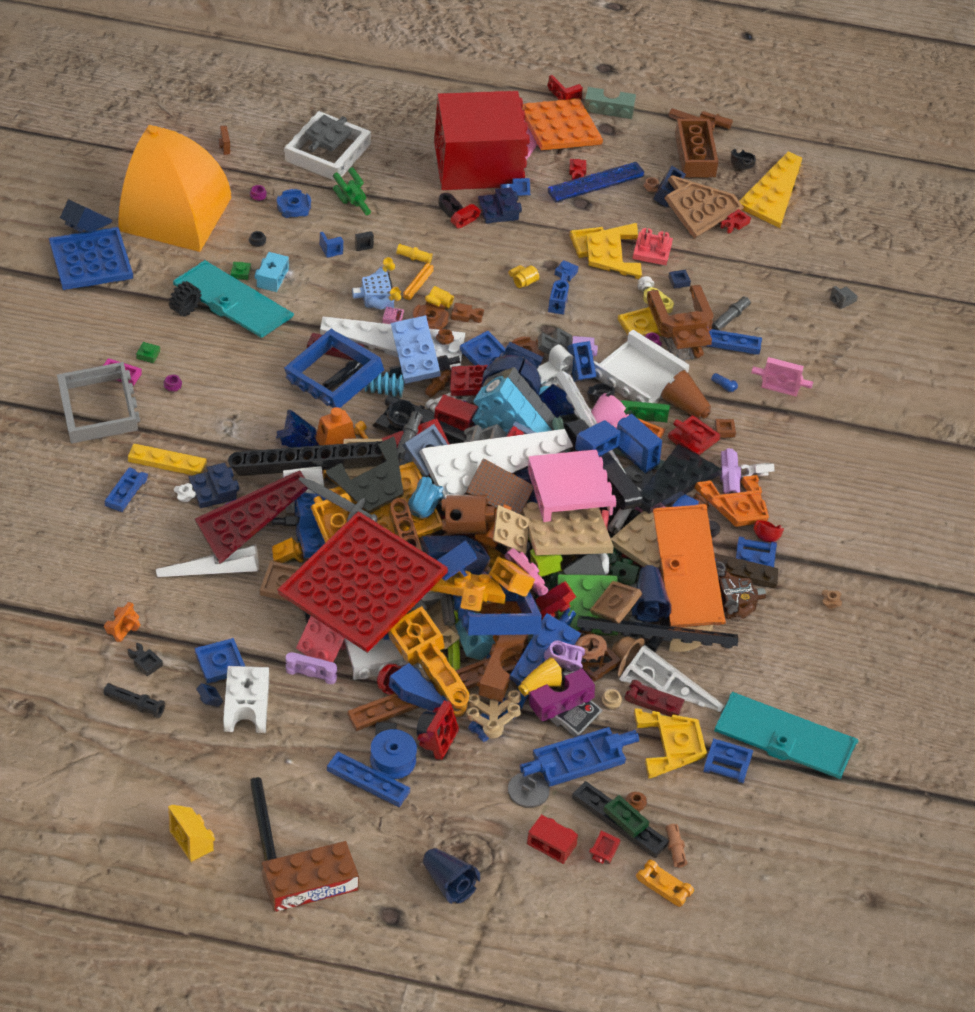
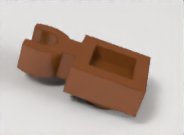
M227 125L220 126L221 138H218L219 148L223 149V154L228 155L230 154V138Z
M455 303L451 320L469 323V320L472 319L477 323H481L484 309H472V305Z

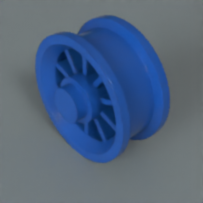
M397 729L385 730L377 734L371 743L370 764L372 769L392 779H400L409 775L416 765L417 745L415 740L408 733Z

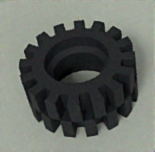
M183 281L182 284H178V288L175 287L173 289L174 293H171L172 297L169 298L170 302L168 304L172 310L181 316L190 315V311L193 312L195 307H198L197 303L200 302L201 299L199 298L202 294H200L201 290L188 281Z

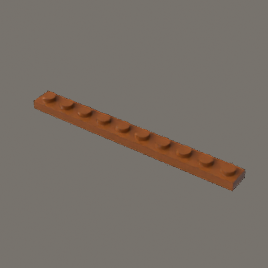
M521 656L507 658L501 663L502 668L508 674L512 673ZM486 659L455 670L467 689L477 686L479 675H483L485 672L483 668ZM394 693L348 710L347 715L355 731H359L375 725L376 722H383L420 707L401 700Z

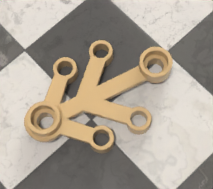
M517 690L510 691L508 699L498 705L499 701L490 699V706L481 702L479 695H469L468 705L472 708H469L466 712L468 720L475 721L483 726V731L487 737H500L503 733L504 725L521 714L520 706L516 704L521 701L520 692ZM508 709V713L498 719V716ZM479 710L488 715L489 720L480 716Z

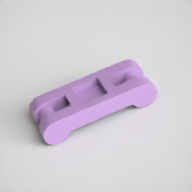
M293 652L286 655V672L288 674L300 673L308 677L324 679L327 684H334L337 681V665L335 663Z

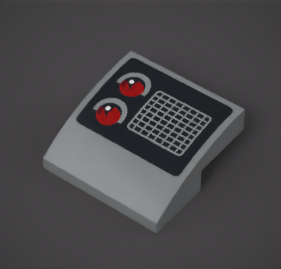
M590 700L575 706L571 710L564 711L550 720L557 727L562 725L573 737H577L603 710Z

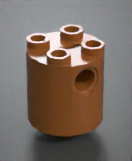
M486 494L447 495L446 499H442V511H445L446 519H442V531H447V534H487L488 522H495V507L488 506ZM455 509H458L461 512V518L459 520H456L453 517V511Z

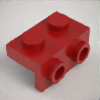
M566 581L535 600L541 609V620H543L546 613L555 617L556 614L554 612L558 610L563 612L571 607L569 603L576 596Z

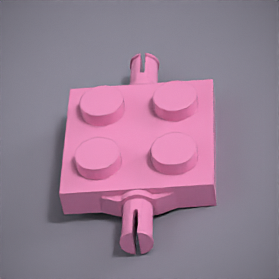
M768 357L764 369L754 366L752 368L751 374L762 376L761 388L797 397L801 386L810 389L813 386V381L803 379L802 372L804 366Z
M512 548L505 554V559L516 563L535 579L531 589L539 597L548 592V588L544 586V580L537 574L539 569L533 562H528L523 552L519 553Z

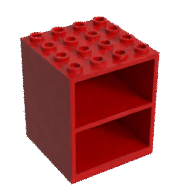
M518 91L438 93L434 147L441 190L500 188V184H512V179L525 178L524 168H527L525 156H528L527 144H530V136L526 134L527 122H524L525 110H522L523 99L519 97Z

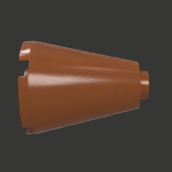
M685 370L680 371L673 377L675 380L671 384L668 382L660 396L663 400L691 416L693 415L698 419L707 418L711 413V405L690 374Z

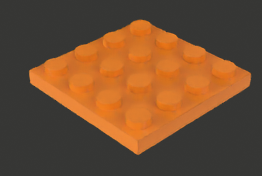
M580 99L523 104L522 110H525V122H527V126L540 150L602 145L603 138Z

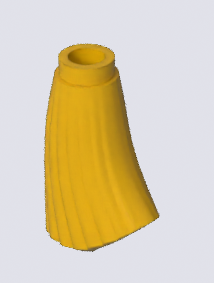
M548 658L518 686L519 691L522 695L527 696L530 691L544 685L560 687L562 681L561 667L553 658Z

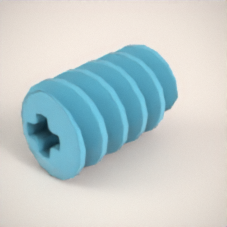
M388 372L385 373L384 377L380 373L365 386V392L370 388L371 393H375L377 389L378 394H382L385 390V395H389L392 391L394 397L399 392L400 398H402L404 390L403 375L400 374L399 378L396 379L395 373H393L391 378H389Z

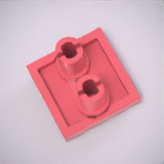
M643 228L637 238L633 259L667 266L673 238L669 237L668 232H665V236H663L664 231L654 235L651 229L648 228V233H646L647 228Z
M310 616L296 649L306 656L334 662L338 651L346 649L344 637Z

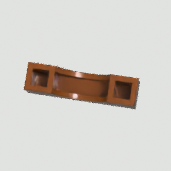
M529 634L497 635V644L493 643L491 647V658L486 659L483 670L485 672L483 675H479L477 681L480 696L499 702L503 701L509 687L510 674L502 668L501 663L507 658L522 656Z

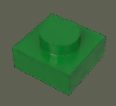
M234 261L231 276L240 280H249L251 263Z
M143 342L136 353V359L154 363L160 353V346Z

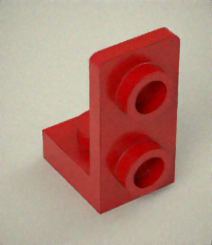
M549 75L548 89L558 100H582L583 87L580 84L565 88L553 75Z

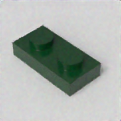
M620 795L604 806L603 811L633 838L649 826V821Z

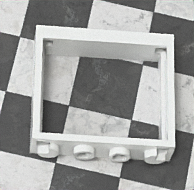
M318 111L302 127L301 131L293 137V140L286 144L284 148L285 161L335 181L333 174L338 172L342 177L370 146L371 131L348 122L344 123V126L351 129V135L348 138L354 140V142L335 163L299 150L308 140V138L304 137L305 131L323 115L335 121L339 120Z

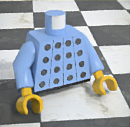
M386 257L383 260L384 267L381 266L375 273L362 278V287L352 288L353 299L363 298L364 305L367 308L379 310L386 307L394 308V300L399 301L401 299V291L398 287L392 286L390 274L387 272V270L392 271L395 269V264L390 257Z

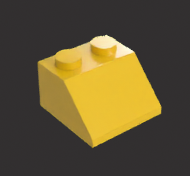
M168 806L170 833L190 862L214 851V834L210 829H206L200 814L196 815L191 807Z

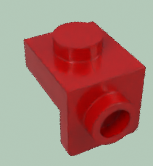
M601 830L593 848L589 850V853L593 856L592 859L600 864H604V862L610 864L621 840Z

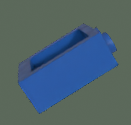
M633 414L620 419L617 429L621 434L619 445L616 448L646 474L660 463L662 440Z

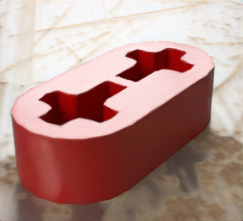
M470 204L455 212L451 217V223L457 228H462L475 221L479 217L481 210L474 204Z

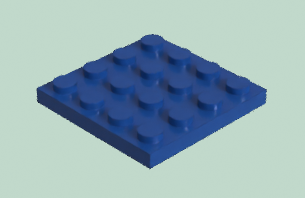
M119 227L96 230L91 233L83 232L49 238L62 290L133 279V272Z

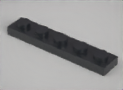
M587 781L572 794L573 800L652 857L656 858L667 847L669 840L649 826L636 837L630 836L603 811L604 806L612 801V799Z

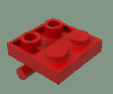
M488 365L452 366L451 396H477L481 389L484 371Z
M693 415L684 422L676 419L673 423L676 428L668 433V439L676 445L680 444L699 455L720 440L719 433Z

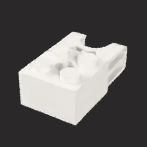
M228 666L223 721L224 732H233L238 721L248 719L254 722L256 733H266L269 667Z

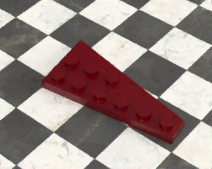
M300 470L195 518L196 525L219 564L308 490L299 480L300 477L305 478Z

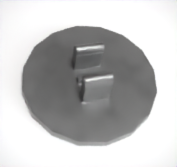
M523 773L515 775L508 784V794L516 805L524 808H535L546 802L549 796V786L541 775L536 773L523 777Z

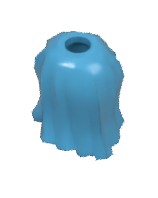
M422 477L419 480L415 492L408 501L411 514L420 519L428 518L434 512L438 502L443 498L442 491L444 487L432 484V479L429 477Z

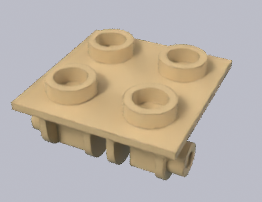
M497 505L493 541L507 546V551L514 548L517 552L526 554L529 532L528 523L530 519Z

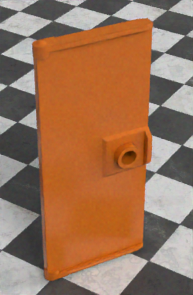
M698 504L653 509L661 574L671 603L670 626L692 627L725 624L707 505Z

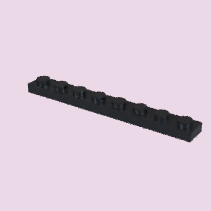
M578 615L577 627H581L583 631L600 629L602 633L612 634L613 631L621 632V635L624 636L641 634L640 637L649 639L653 638V636L661 637V640L672 641L673 638L681 639L683 643L699 641L702 645L712 646L713 643L721 644V647L733 648V646H738L739 639L738 634L624 620L618 624L603 618Z

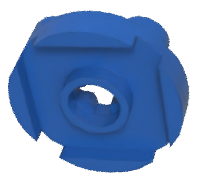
M298 189L285 190L280 197H277V209L284 218L305 217L311 209V197L307 193L306 195Z

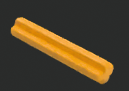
M429 263L423 266L404 290L402 296L404 299H412L433 272L434 266Z

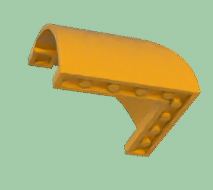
M148 125L137 143L124 179L118 217L120 232L200 252L231 200V190L226 175L216 160L193 140L177 132Z

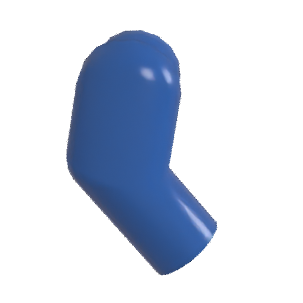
M714 373L711 377L713 382L720 385L727 392H734L738 388L736 381H730L717 373Z

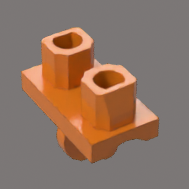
M127 602L124 607H117L114 611L115 620L107 621L104 625L107 634L113 635L116 642H122L130 630L137 631L140 628L139 615L134 611L132 602Z

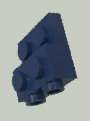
M512 187L495 189V194L478 196V204L485 224L519 220L522 206L520 202L517 203V192L513 191Z
M226 463L208 466L207 472L189 476V483L192 485V490L196 493L195 498L200 509L237 499L239 485L237 480H232L234 477L232 468L227 467Z

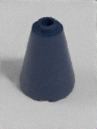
M647 565L640 570L636 586L643 594L631 610L632 615L634 616L635 614L640 621L657 622L663 616H665V619L671 614V603L660 570L653 565Z
M438 848L430 849L424 854L423 864L443 897L449 903H462L475 892L477 888L474 885L476 881L480 882V872L475 866Z

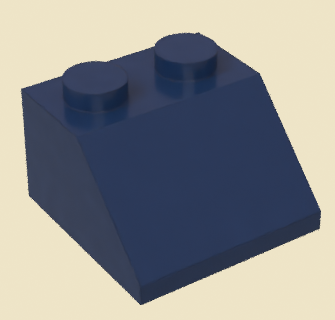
M69 199L60 216V219L66 221L65 225L82 233L84 230L91 233L113 221Z

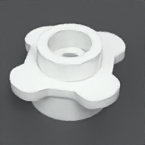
M189 483L174 488V492L177 493V499L181 502H189L196 496V493L192 490V485Z

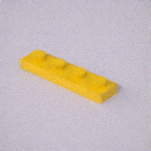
M134 443L128 455V462L188 475L203 473L207 464L206 458Z

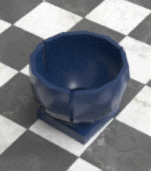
M509 342L502 356L495 358L485 369L481 387L488 377L515 367L520 376L525 379L530 388L539 396L541 376L537 369L543 357Z

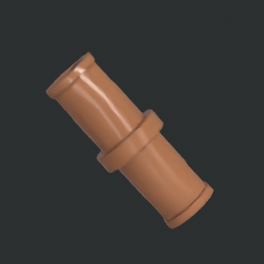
M674 823L669 824L665 827L669 840L668 850L671 851L674 867H684L687 865V860L683 849L685 844L681 840L679 826Z

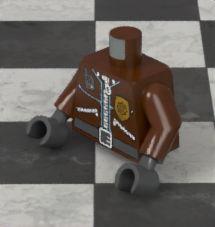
M716 562L723 611L726 619L737 616L743 619L756 610L758 600L766 599L765 589H754L751 579L734 576L725 570L722 562Z

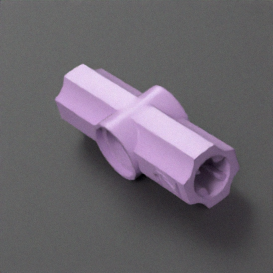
M727 448L725 451H721L722 470L720 482L723 483V494L739 493L741 467L738 466V455L733 449Z

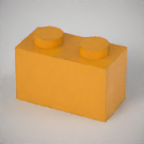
M497 557L489 573L492 578L508 591L525 597L535 581L531 575L516 563Z

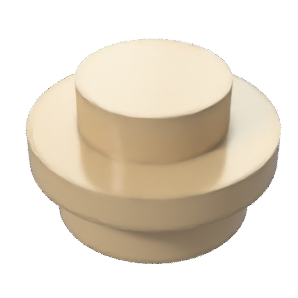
M609 689L602 695L601 701L605 707L615 709L621 705L622 697L617 690Z

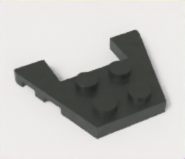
M394 436L378 444L386 462L351 480L342 463L326 471L328 477L333 479L357 503L362 498H365L363 509L369 514L391 503L394 499L404 496Z

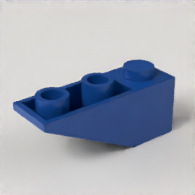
M410 663L390 676L389 687L405 702L433 712L434 708L440 707L444 700L448 701L435 690L431 682H427L422 677L419 669L414 668Z

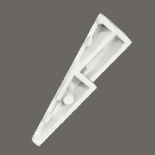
M255 544L247 548L237 549L221 564H219L214 555L191 560L190 562L157 568L156 574L157 577L258 571L257 546Z
M645 645L642 646L619 678V680L631 683L632 680H638L642 685L685 699V701L698 704L699 706L717 710L718 712H721L725 707L724 704Z

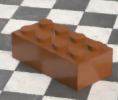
M677 119L675 138L681 170L686 174L685 177H716L718 157L710 119Z

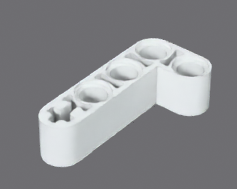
M562 345L553 347L549 354V361L538 367L537 370L541 376L540 388L557 385L559 379L556 374L561 370L571 375L573 356Z

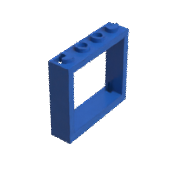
M331 328L285 366L284 370L286 378L291 384L297 385L303 392L310 393L314 399L321 400L326 406L341 408L382 373L384 367L379 356ZM332 347L364 365L334 392L302 374L303 371Z
M500 584L505 594V601H516L522 612L519 614H474L472 610L460 607L462 596L452 595L454 608L458 611V618L462 620V627H465L468 635L540 634L542 615L530 591L525 597L508 591Z

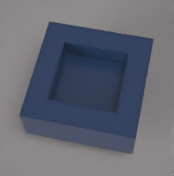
M686 269L669 272L668 278L674 289L691 285Z
M201 683L196 688L200 695V700L205 705L219 707L224 702L215 687Z

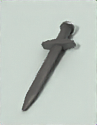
M302 477L299 478L308 489L350 512L347 522L358 511L377 522L375 514L371 515L362 510L365 498H362L355 505L315 481Z

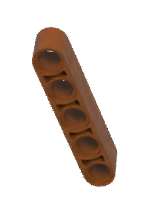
M402 498L394 499L390 506L389 515L395 534L422 551L408 503ZM394 507H402L404 511L398 513L394 510ZM407 525L409 530L402 531L399 526Z

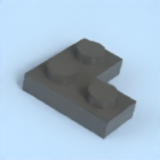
M556 328L553 332V338L543 332L538 336V349L548 355L556 345H562L568 351L567 346L572 344V335L559 328Z

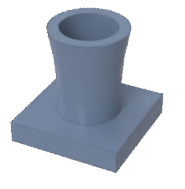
M433 424L402 445L406 450L404 459L408 462L413 461L423 477L430 473L419 451L428 447L448 444Z

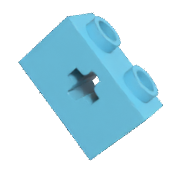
M268 252L266 258H263L261 261L260 269H257L255 272L257 287L277 292L289 270V257Z

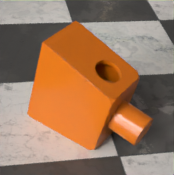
M335 407L331 409V414L320 418L316 434V441L320 446L344 444V439H356L353 422L345 410Z

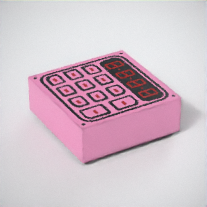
M386 307L383 323L391 324L402 321L404 310Z

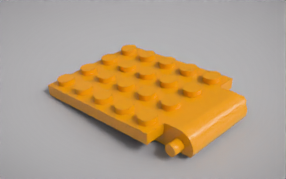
M413 461L399 466L404 496L400 498L404 499L407 503L415 492L417 483L422 478L419 469ZM341 487L329 489L355 505L357 504ZM317 496L314 498L315 504H312L311 510L326 543L347 523L350 512L329 500L323 501L321 496ZM391 503L370 513L377 516L376 523L395 534L389 515ZM394 507V510L398 513L404 511L402 507ZM436 508L428 518L424 519L417 518L411 514L418 538L442 530V521ZM407 525L399 526L402 531L409 530Z

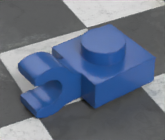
M530 178L512 179V184H500V188L512 187V190L517 192V196L530 195Z

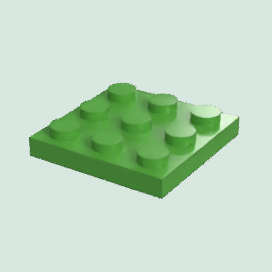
M558 574V585L566 581L576 596L569 603L571 610L568 616L572 610L576 612V616L570 624L571 628L576 631L581 629V627H577L578 615L597 617L592 615L590 609L611 582H617V576ZM558 610V620L560 619L561 615L563 614V612H560L559 610ZM600 629L592 630L596 635H618L616 631H613L612 634L600 632Z

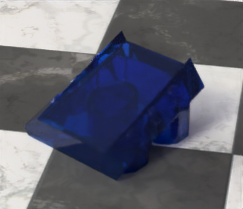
M291 409L287 410L282 445H286L289 448L319 446L316 441V428Z

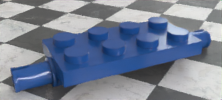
M566 609L559 620L546 613L541 622L540 634L533 635L509 677L517 686L545 661L544 653L552 642L561 641L571 645L576 644L581 633L570 627L572 620L576 616L575 611L572 610L568 616L571 609ZM520 692L521 701L518 705L521 710L529 694L524 696Z
M607 727L534 749L533 757L535 760L520 764V771L523 773V777L541 772L549 787L625 764L626 758L622 748L629 744L638 743L639 735L636 733V730L619 735L618 733H612L610 728Z

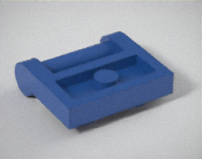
M738 537L736 558L774 567L777 542L765 543L744 539L745 537ZM743 547L767 550L769 553L743 549Z
M713 738L703 772H714L744 783L753 750ZM713 761H716L729 766L740 768L741 770L739 772L712 763Z

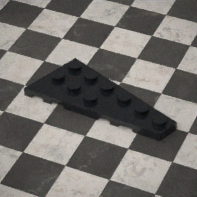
M678 444L641 491L642 505L638 507L650 514L653 512V509L661 508L694 490L697 482L711 481L720 476L722 469L702 458L699 454Z

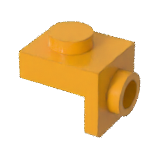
M292 537L272 546L274 562L284 563L292 558H295L299 563L304 561L301 544L297 543Z
M471 586V589L464 588L460 607L480 612L482 603H487L488 594L483 591V588Z

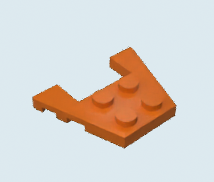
M757 475L744 476L740 481L747 492L720 495L712 481L697 482L694 487L735 527L753 525L756 520L768 521L769 519L765 500H762L761 497L762 489L758 486L759 478Z

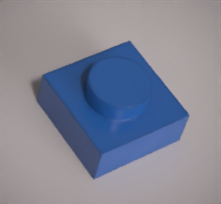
M563 260L555 269L554 275L561 277V271L567 270V281L570 282L577 274L579 267Z

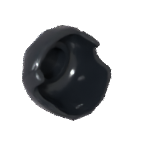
M736 149L731 151L730 159L734 168L748 170L756 164L755 155L745 152L744 149L737 153Z
M599 383L588 387L587 396L589 401L595 405L599 397L604 393H607V397L610 395L615 396L614 386Z
M404 399L395 400L388 410L387 420L393 427L403 430L409 421L411 413L413 411L417 412L415 405Z

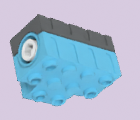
M515 367L488 377L473 401L479 408L472 421L482 429L498 424L507 435L516 421L536 433L554 431L552 422L555 416L545 403L540 400L535 391L530 388L525 379L520 376Z

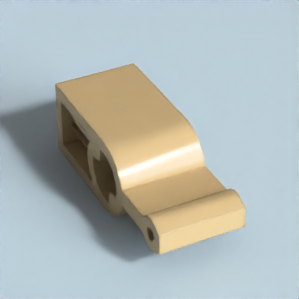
M439 600L426 612L443 635L445 646L443 649L445 650L457 641L460 636L455 623H453V626L444 625L441 600Z

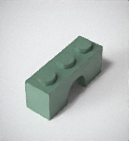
M588 87L584 105L587 112L632 119L636 94L620 92L617 98L610 99L604 96V89Z

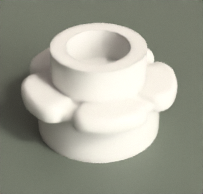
M645 276L638 280L637 287L642 292L654 286V281H652L651 277Z

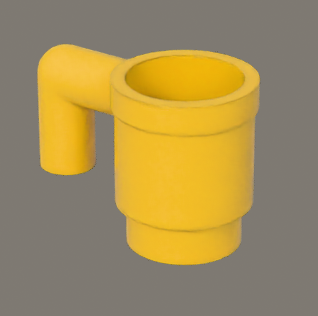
M519 265L508 271L518 288L527 287L539 280V273L532 265L526 268Z
M434 286L430 294L425 297V301L438 307L442 304L445 308L449 309L453 304L454 296L450 292Z

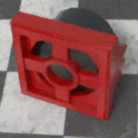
M444 700L440 707L434 708L433 712H423L418 720L416 733L417 740L420 741L419 746L433 751L435 759L442 760L459 731L451 702Z

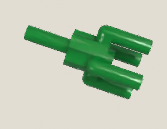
M353 167L348 169L349 174L354 179L350 180L348 184L345 183L338 172L334 173L333 178L338 185H335L333 190L342 203L346 204L349 201L351 205L359 206L366 216L370 215L371 210L364 202L366 195L361 189L364 182Z

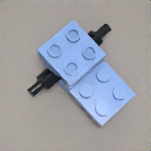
M426 316L391 323L400 365L389 368L390 371H387L389 378H391L393 373H395L396 379L402 374L404 383L407 384L441 376L440 371L450 369V365L461 363L459 356L448 358L447 355L436 357Z

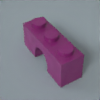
M583 669L565 676V691L555 692L548 685L529 692V706L541 721L554 718L564 711L571 710L575 706L595 698V684Z

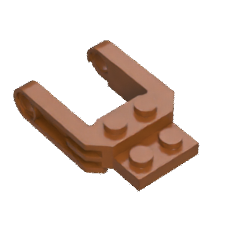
M692 285L689 289L695 312L678 313L671 316L666 311L659 291L652 290L647 292L648 306L660 335L666 338L672 337L677 349L712 344L709 331L712 329L714 315L701 285Z

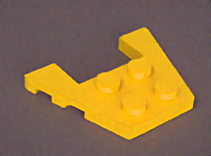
M637 223L587 234L588 265L610 271V269L620 272L621 275L626 276L629 274L635 276V279H640L642 277L641 263H624L621 248V239L637 240Z
M639 708L634 709L637 728H659L665 757L646 758L645 766L648 779L706 758L707 752L698 719L677 715L668 717L660 715V712L652 711V713L642 712V709Z

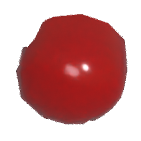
M756 520L754 524V532L763 542H776L784 531L781 525L775 526L766 520Z
M390 663L379 671L377 676L378 688L385 694L391 695L395 693L389 687L390 676L401 669V666Z

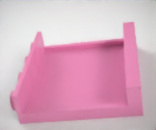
M597 450L529 456L528 473L531 483L534 485L533 489L543 522L551 521L552 512L607 507L609 515L613 514V507H616L615 495L611 494V483L607 482V471L603 470L602 457H599Z

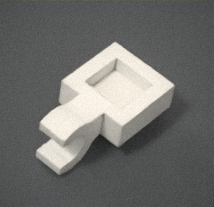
M773 463L743 464L739 466L741 469H747L746 475H741V478L752 476L753 473H757V476L769 475L768 472L774 471Z

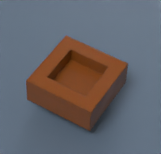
M715 419V430L720 434V438H735L734 419Z

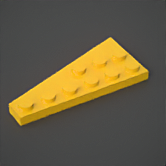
M788 151L739 201L744 207L742 210L781 228L802 163V157Z

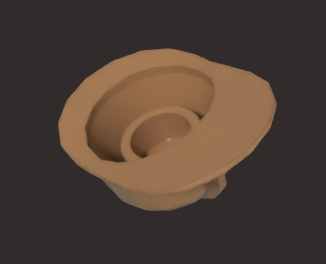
M626 636L613 645L612 652L621 659L617 673L618 677L623 674L639 650L644 646L643 638L636 640Z

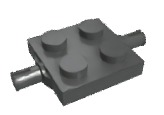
M323 115L304 134V137L313 142L309 145V150L314 152L318 147L333 152L351 135V129L343 125L347 122V118L342 116L338 121H335Z

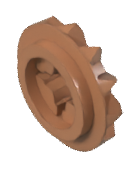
M596 634L582 636L575 644L585 649V655L582 656V660L586 659L588 662L591 659L597 660L599 656L604 657V652L607 651L605 639ZM591 644H593L594 648L592 649V651H588V649L591 647Z

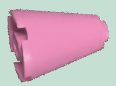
M604 393L597 400L591 413L597 423L606 420L617 429L619 420L623 417L626 418L629 414H625L626 408L617 398L612 395L607 397V393Z

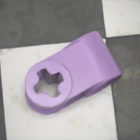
M554 641L545 651L544 659L546 661L551 657L561 668L575 672L583 667L581 661L582 656L585 655V649L561 641Z

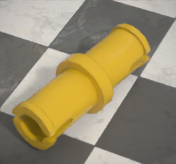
M402 244L398 245L396 251L397 255L409 257L412 261L418 260L429 264L433 256L432 253L418 250L417 247L411 248Z

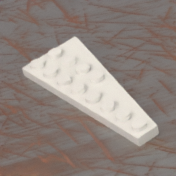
M332 317L322 318L320 334L324 335L332 328L355 343L367 345L372 350L375 348L384 350L385 354L398 357L391 324ZM429 329L436 357L447 355L448 358L459 356L461 362L463 353L459 349L460 345L465 341V333L452 331L454 341L448 345H443L436 340L439 330ZM461 363L450 365V369L447 370H451L452 366H461Z
M565 429L428 447L421 449L419 453L435 485L444 487L442 499H446L447 495L466 494L465 492L483 458L510 473H514L528 467L529 456L557 454L573 447Z

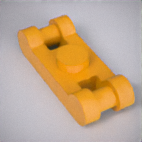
M648 860L644 865L645 868L639 870L636 874L638 881L678 907H681L686 902L685 898L690 897L694 892V888L689 883L681 882L658 867V864L653 860Z

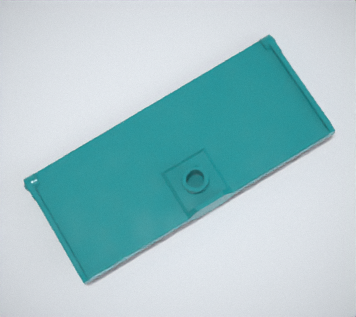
M206 260L173 281V285L177 287L183 281L190 282L201 290L200 294L202 296L199 299L208 305L212 312L221 317H228L260 338L266 336L294 316L293 312Z
M735 692L730 694L729 700L714 729L715 732L763 749L769 756L782 761L789 759L838 779L842 778L852 752L858 744V739Z

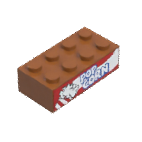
M346 841L262 862V878L274 912L358 891L359 874Z

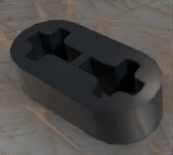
M442 193L439 195L438 205L448 217L451 218L455 212L463 208L452 194Z

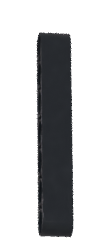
M583 419L564 423L565 431L574 449L577 434L590 428ZM607 452L599 456L602 457L603 470L607 471V482L611 483V494L615 495L616 504L619 508L626 510L641 506L642 495L612 455Z

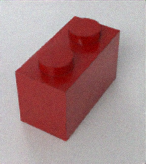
M443 395L435 407L434 418L465 431V429L474 425L472 418L477 412L478 406Z
M541 814L528 832L527 845L564 864L576 848L578 834L572 829L558 824L554 819L547 818Z

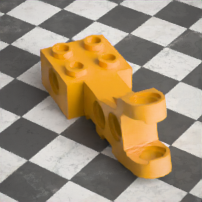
M421 606L406 614L388 632L389 638L407 664L410 663L413 666L419 663L437 692L450 701L452 707L461 709L460 711L453 710L455 717H460L467 710L469 692L457 672L448 663L443 652L441 653L440 650L445 648L443 635Z

